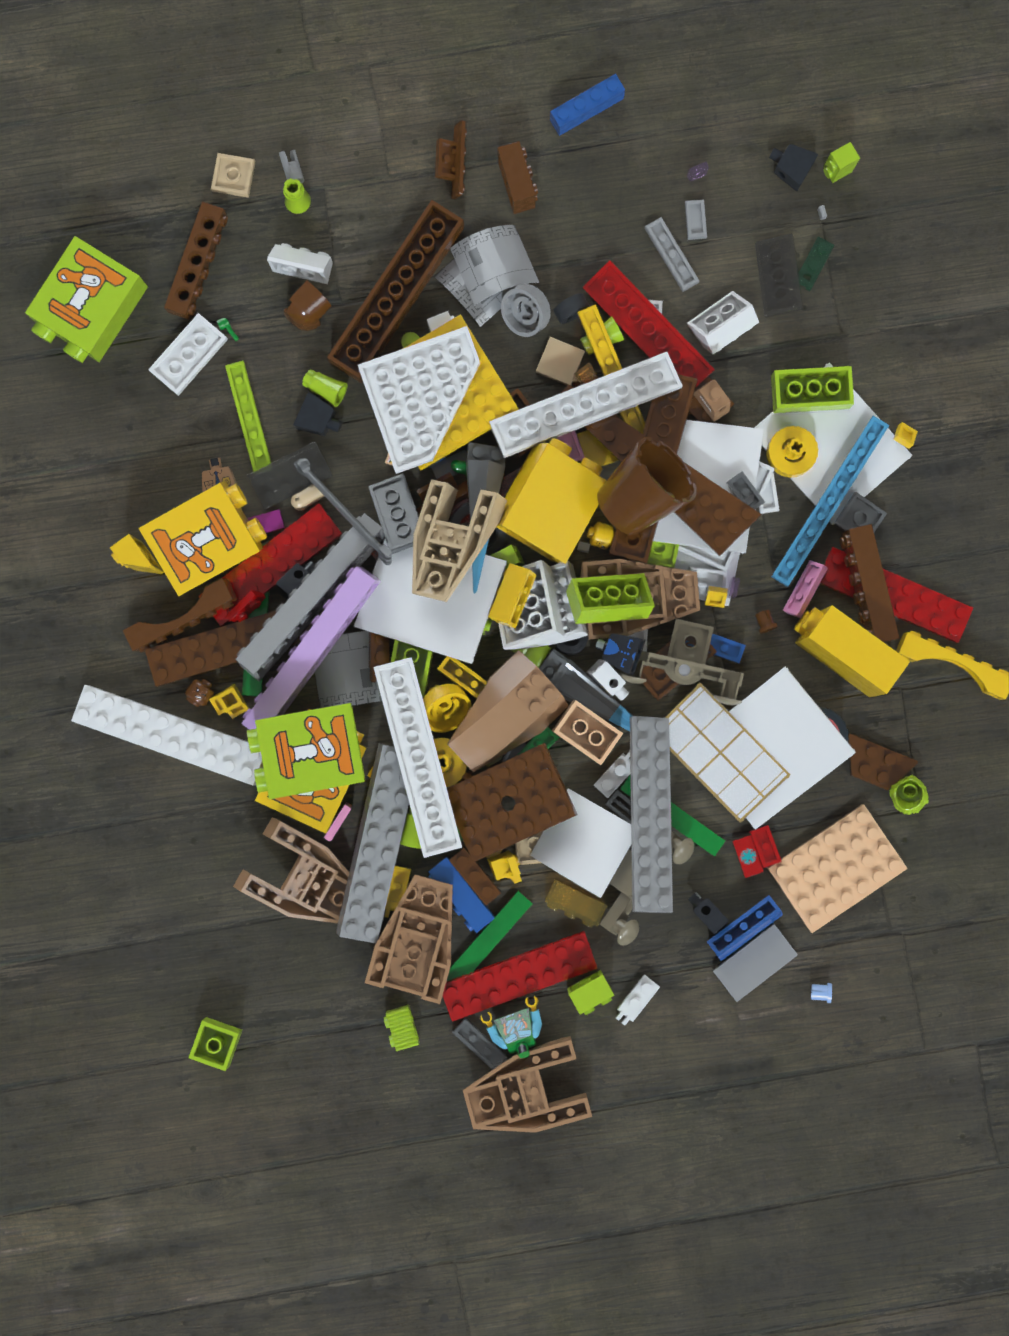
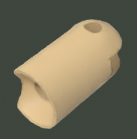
M312 484L301 492L294 494L291 498V504L296 510L302 511L325 496Z

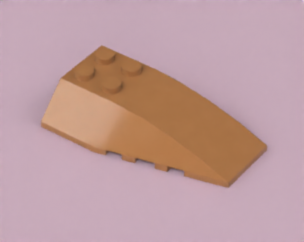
M623 559L582 562L580 578L644 573L655 605L651 614L646 619L586 623L588 639L609 638L611 633L629 636L700 611L697 572Z
M519 650L490 676L483 691L479 693L474 705L467 712V716L447 743L472 772L477 771L542 733L569 706L563 695L551 681Z
M414 875L375 944L365 980L366 984L384 988V986L422 996L421 999L441 1003L451 966L452 884Z

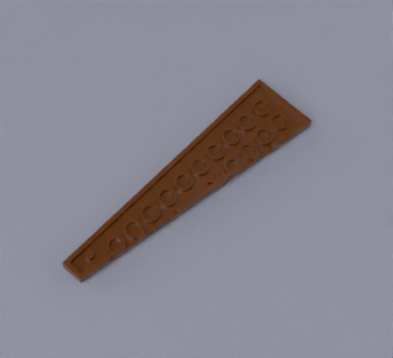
M568 385L561 393L573 389L574 387ZM615 415L584 426L620 462L625 459L642 438L646 437ZM686 464L692 474L689 476L691 483L696 485V497L673 513L720 557L761 514Z

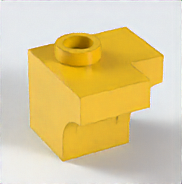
M235 684L209 699L218 715L226 712L232 719L249 709Z
M509 850L487 859L493 877L496 880L510 878L514 884L522 881L518 868V858Z

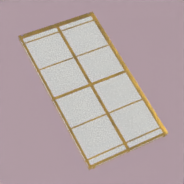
M701 683L697 684V687L665 717L669 718L670 751L740 823L791 775Z

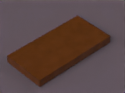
M688 636L685 639V642L686 640L689 641L685 643L687 647L692 648V646L687 644L696 645V639L693 636ZM671 641L655 654L668 656ZM711 644L706 661L717 653ZM643 665L641 678L647 679L643 684L657 701L679 684L674 682L664 669Z

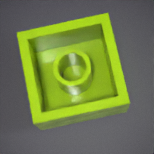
M601 970L567 988L568 994L580 1015L582 1013L587 1015L593 1012L595 1006L600 1003L602 1005L612 1001L611 997L614 996Z
M208 1017L204 1018L199 1027L189 1058L226 1071L230 1067L242 1029Z

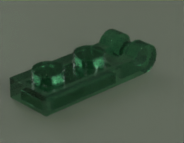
M817 237L793 283L806 287L805 290L810 292L835 245ZM804 274L811 277L810 280L803 277Z

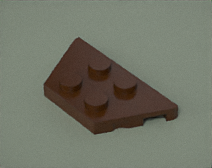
M848 733V743L856 752L849 758L850 776L889 790L893 784L897 783L918 764L917 760Z

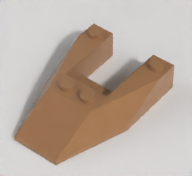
M272 817L263 835L299 854L281 889L243 869L233 887L288 917L338 923L349 872L328 847Z
M571 1036L553 1040L529 1049L530 1055L526 1058H519L518 1054H515L463 1089L473 1129L539 1132L592 1117L586 1093L548 1103L539 1069L576 1059Z

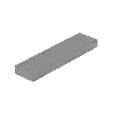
M662 217L646 225V232L682 292L698 284V277Z

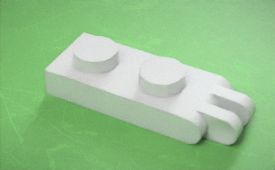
M630 751L626 755L622 753L594 784L607 798L631 773Z
M644 974L617 1008L619 1013L615 1018L619 1021L623 1015L626 1016L621 1022L623 1025H626L629 1020L633 1022L660 986Z

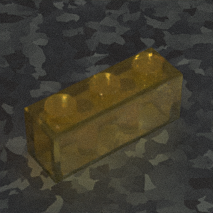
M555 879L545 898V902L548 903L547 907L555 911L559 908L565 911L564 915L572 919L578 917L583 920L582 923L591 928L593 925L598 927L608 906L606 903Z

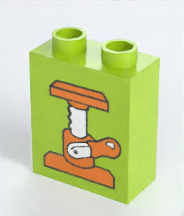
M74 236L25 314L35 322L31 331L40 338L52 343L55 336L67 342L63 351L77 361L83 363L87 356L100 362L148 286L139 275Z
M352 703L255 720L256 729L247 730L251 754L261 752L263 768L254 769L258 793L268 791L269 799L365 782Z

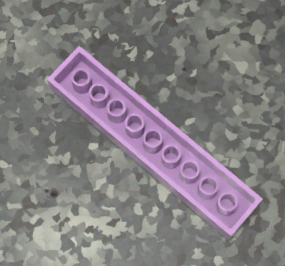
M356 566L355 569L352 567L348 571L345 583H340L335 589L334 593L336 595L332 600L329 599L324 604L323 613L313 619L311 622L312 628L302 634L300 637L301 643L298 647L294 646L288 654L290 658L286 663L282 662L278 667L277 671L279 673L275 678L272 677L267 682L266 691L256 697L254 700L255 706L245 712L243 715L244 721L241 724L249 730L256 729L255 720L281 716L286 712L381 580L363 567Z

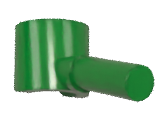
M226 318L217 320L220 330L227 329L235 342L239 340Z

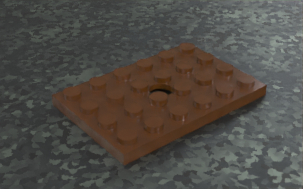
M545 743L447 789L456 825L473 862L578 815ZM505 796L513 797L515 800L514 809L511 811H507L502 807V799Z

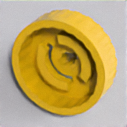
M787 426L780 429L768 443L766 451L768 463L771 467L775 468L774 471L784 477L794 478L805 474L813 467L818 457V444L815 437L807 429L799 426Z
M455 684L435 685L429 689L423 698L430 728L432 731L439 733L456 729L467 716L470 707H472L471 701L463 688Z
M433 739L438 758L445 760L446 767L441 766V770L444 772L446 787L453 786L462 779L467 765L447 745L450 739Z

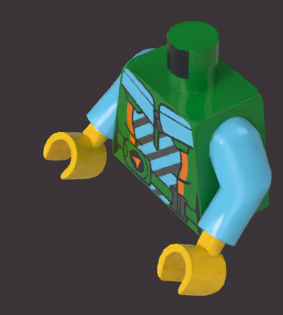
M534 996V1005L529 1004L528 997L525 1000L526 1005L531 1008V1011L529 1008L494 1020L495 1024L491 1022V1013L487 1012L490 1016V1020L487 1022L481 1016V1021L487 1025L486 1029L492 1041L500 1048L508 1049L510 1054L517 1052L519 1058H526L530 1055L528 1048L535 1046V1038L539 1036L542 1027L539 1009L536 1008L538 1005V998Z

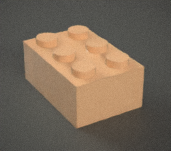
M577 700L571 702L552 730L556 735L599 765H602L623 735L621 731Z

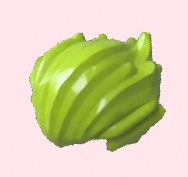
M914 775L900 779L890 788V797L894 807L903 814L919 813L924 805L929 803L926 786Z

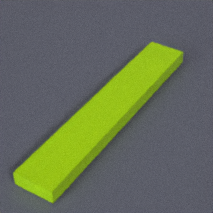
M239 361L225 365L253 472L257 475L272 471L273 467L245 362Z

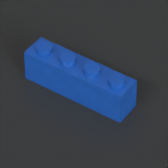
M614 74L550 111V121L560 136L623 100L625 88L617 75Z
M448 856L428 871L430 879L453 885L452 903L454 906L452 908L458 916L463 915L466 919L464 923L470 931L474 930L477 933L495 919L489 908L449 861Z
M768 895L708 940L707 943L722 961L780 918L783 913L770 895Z

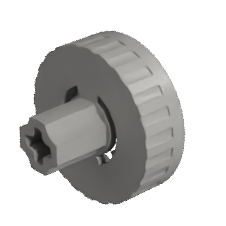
M521 284L504 295L501 302L502 317L509 329L515 334L530 337L543 330L549 323L551 316L550 305L540 289L533 285Z

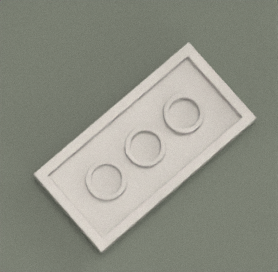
M198 313L149 368V371L179 396L228 338Z

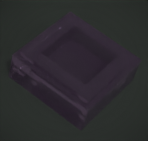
M703 162L688 170L687 177L689 181H694L707 174L709 169L707 162Z
M732 577L730 579L727 598L734 599L737 596L740 583L739 578Z

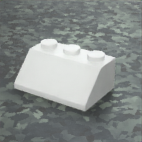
M284 243L281 245L275 244L267 259L273 272L328 284L333 264L331 257L327 253L318 252L316 254L312 253L309 249H295L291 245Z
M732 291L687 322V325L701 345L711 354H715L727 344L736 340L740 335L752 329L753 326L759 323L753 305Z

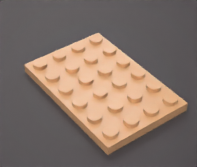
M861 804L781 858L782 862L767 868L810 933L815 932L908 869L864 804Z

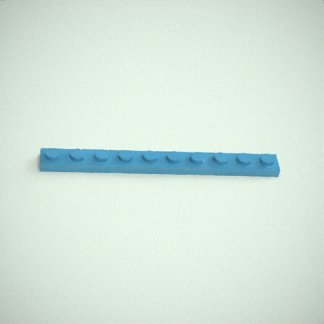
M875 416L871 417L771 576L772 578L787 587L789 586L888 429L889 425Z

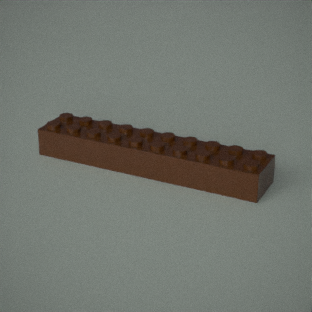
M430 201L327 358L330 364L362 383L363 379L358 365L380 356L464 229V220L435 201Z

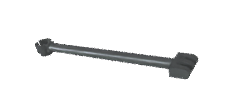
M304 457L303 459L299 458L296 460L294 466L297 471L304 477L306 476L379 553L380 560L385 565H391V550L385 544L381 545L310 470L311 464L307 458Z

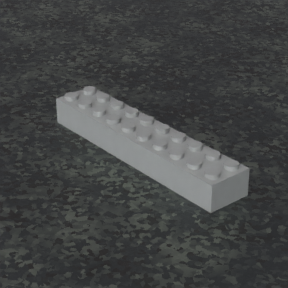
M365 513L362 517L358 516L356 518L379 543L385 539L382 527ZM354 527L341 535L339 543L336 546L330 547L327 552L328 555L324 560H319L314 567L315 570L303 578L302 585L298 589L295 588L289 594L287 602L280 604L276 609L277 613L264 622V628L251 637L250 644L246 648L243 647L237 653L238 657L236 660L240 666L259 682L323 610L324 604L336 595L334 591L340 583H345L348 571L352 567L354 569L356 566L360 567L375 550Z
M378 744L336 933L339 937L377 943L409 805L394 746Z

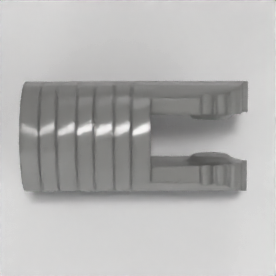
M285 151L279 152L286 179H297L300 183H303L304 177L296 151H290L291 162H288Z

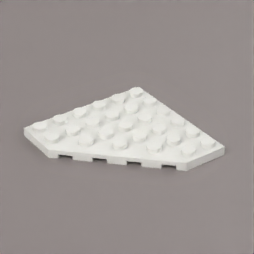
M467 326L358 365L396 474L433 461L474 378L480 361Z

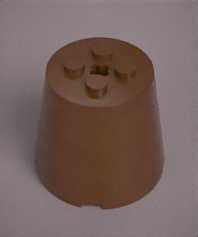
M644 437L633 447L599 489L597 499L603 514L611 524L623 533L636 535L694 500L696 497V485L691 483L689 476L692 474L686 464L669 446L661 441L658 443L654 442L652 437Z

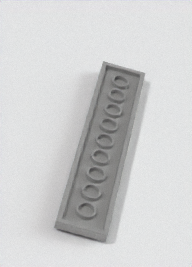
M631 716L632 912L672 913L669 718Z

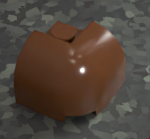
M307 280L289 299L292 303L288 309L285 308L283 310L286 319L300 330L309 331L321 325L319 319L327 312L331 304Z

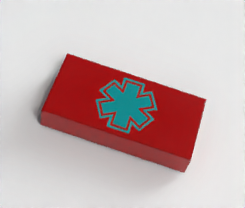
M748 835L733 840L732 843L744 877L747 878L764 872L752 836Z

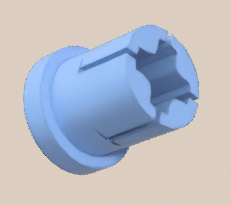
M827 983V985L812 984L811 1000H822L831 1003L832 983Z

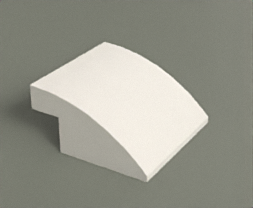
M539 560L522 566L530 569L537 576L516 628L498 623L503 649L540 647L587 636L586 623L575 624L566 594L571 579L576 578L573 564L567 561L566 564L559 563L549 566L544 561ZM502 575V578H501V581H500L499 586H501V583H502V581H503V578H504L503 575Z
M568 788L567 792L578 815L544 830L530 856L601 898L631 846V824Z

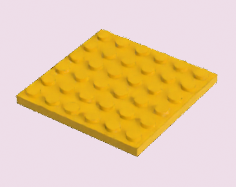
M460 314L404 348L466 327L467 324ZM469 327L468 330L480 365L433 461L418 466L420 471L491 430L489 421L519 410Z

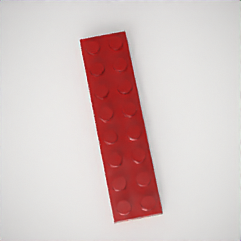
M610 260L583 286V289L610 317H613L620 328L649 358L668 352L677 374L698 380L696 388L715 371L701 354Z
M317 504L265 544L261 551L250 556L222 577L229 580L238 600L233 602L234 605L225 610L221 608L216 611L217 614L213 617L221 627L230 622L226 615L250 590L259 591L265 595L277 586L276 582L295 564L298 563L303 566L342 535V532L321 504Z
M831 547L824 563L828 569L820 584L853 598L855 590L854 586L850 585V570L844 562L846 553ZM883 569L895 617L952 642L959 643L973 607Z
M583 931L446 981L442 996L453 1022L598 968L586 934Z

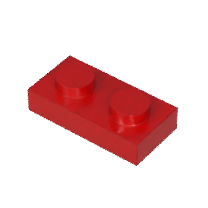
M250 590L226 617L231 622L246 620L253 610L260 607L261 602L266 597L262 592Z
M769 825L749 831L762 868L782 862Z

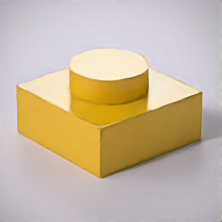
M901 422L896 429L893 440L910 449L914 444L918 431Z
M708 586L705 605L724 608L728 588Z

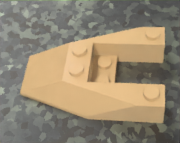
M431 480L414 532L412 594L444 602L449 600L502 519L507 503L504 497L496 492L480 490L469 526L450 523L448 520L458 490L446 482Z

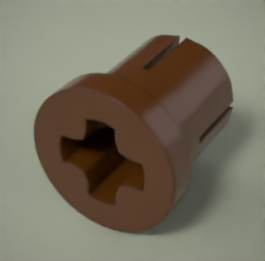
M769 609L755 615L760 627V634L772 631L778 627L777 623H774Z

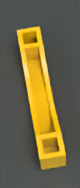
M917 632L903 633L896 652L907 660L914 662L922 659H939L951 662L969 673L979 685L982 693L999 700L1007 698L1009 694V672L1002 669L997 671L992 668L991 664L983 661L981 663L976 662L974 657L968 654H963L962 656L956 653L957 650L952 647H941L938 645V641L930 638L925 640Z

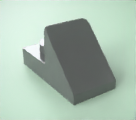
M743 471L726 482L733 494L744 503H746L744 499L753 494L754 500L749 506L754 510L765 503Z

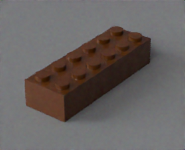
M872 524L848 529L841 534L840 545L842 549H845L846 553L844 562L850 570L849 582L851 586H854L855 594H853V599L859 607L860 624L863 623L864 629L882 642L898 639L897 625Z

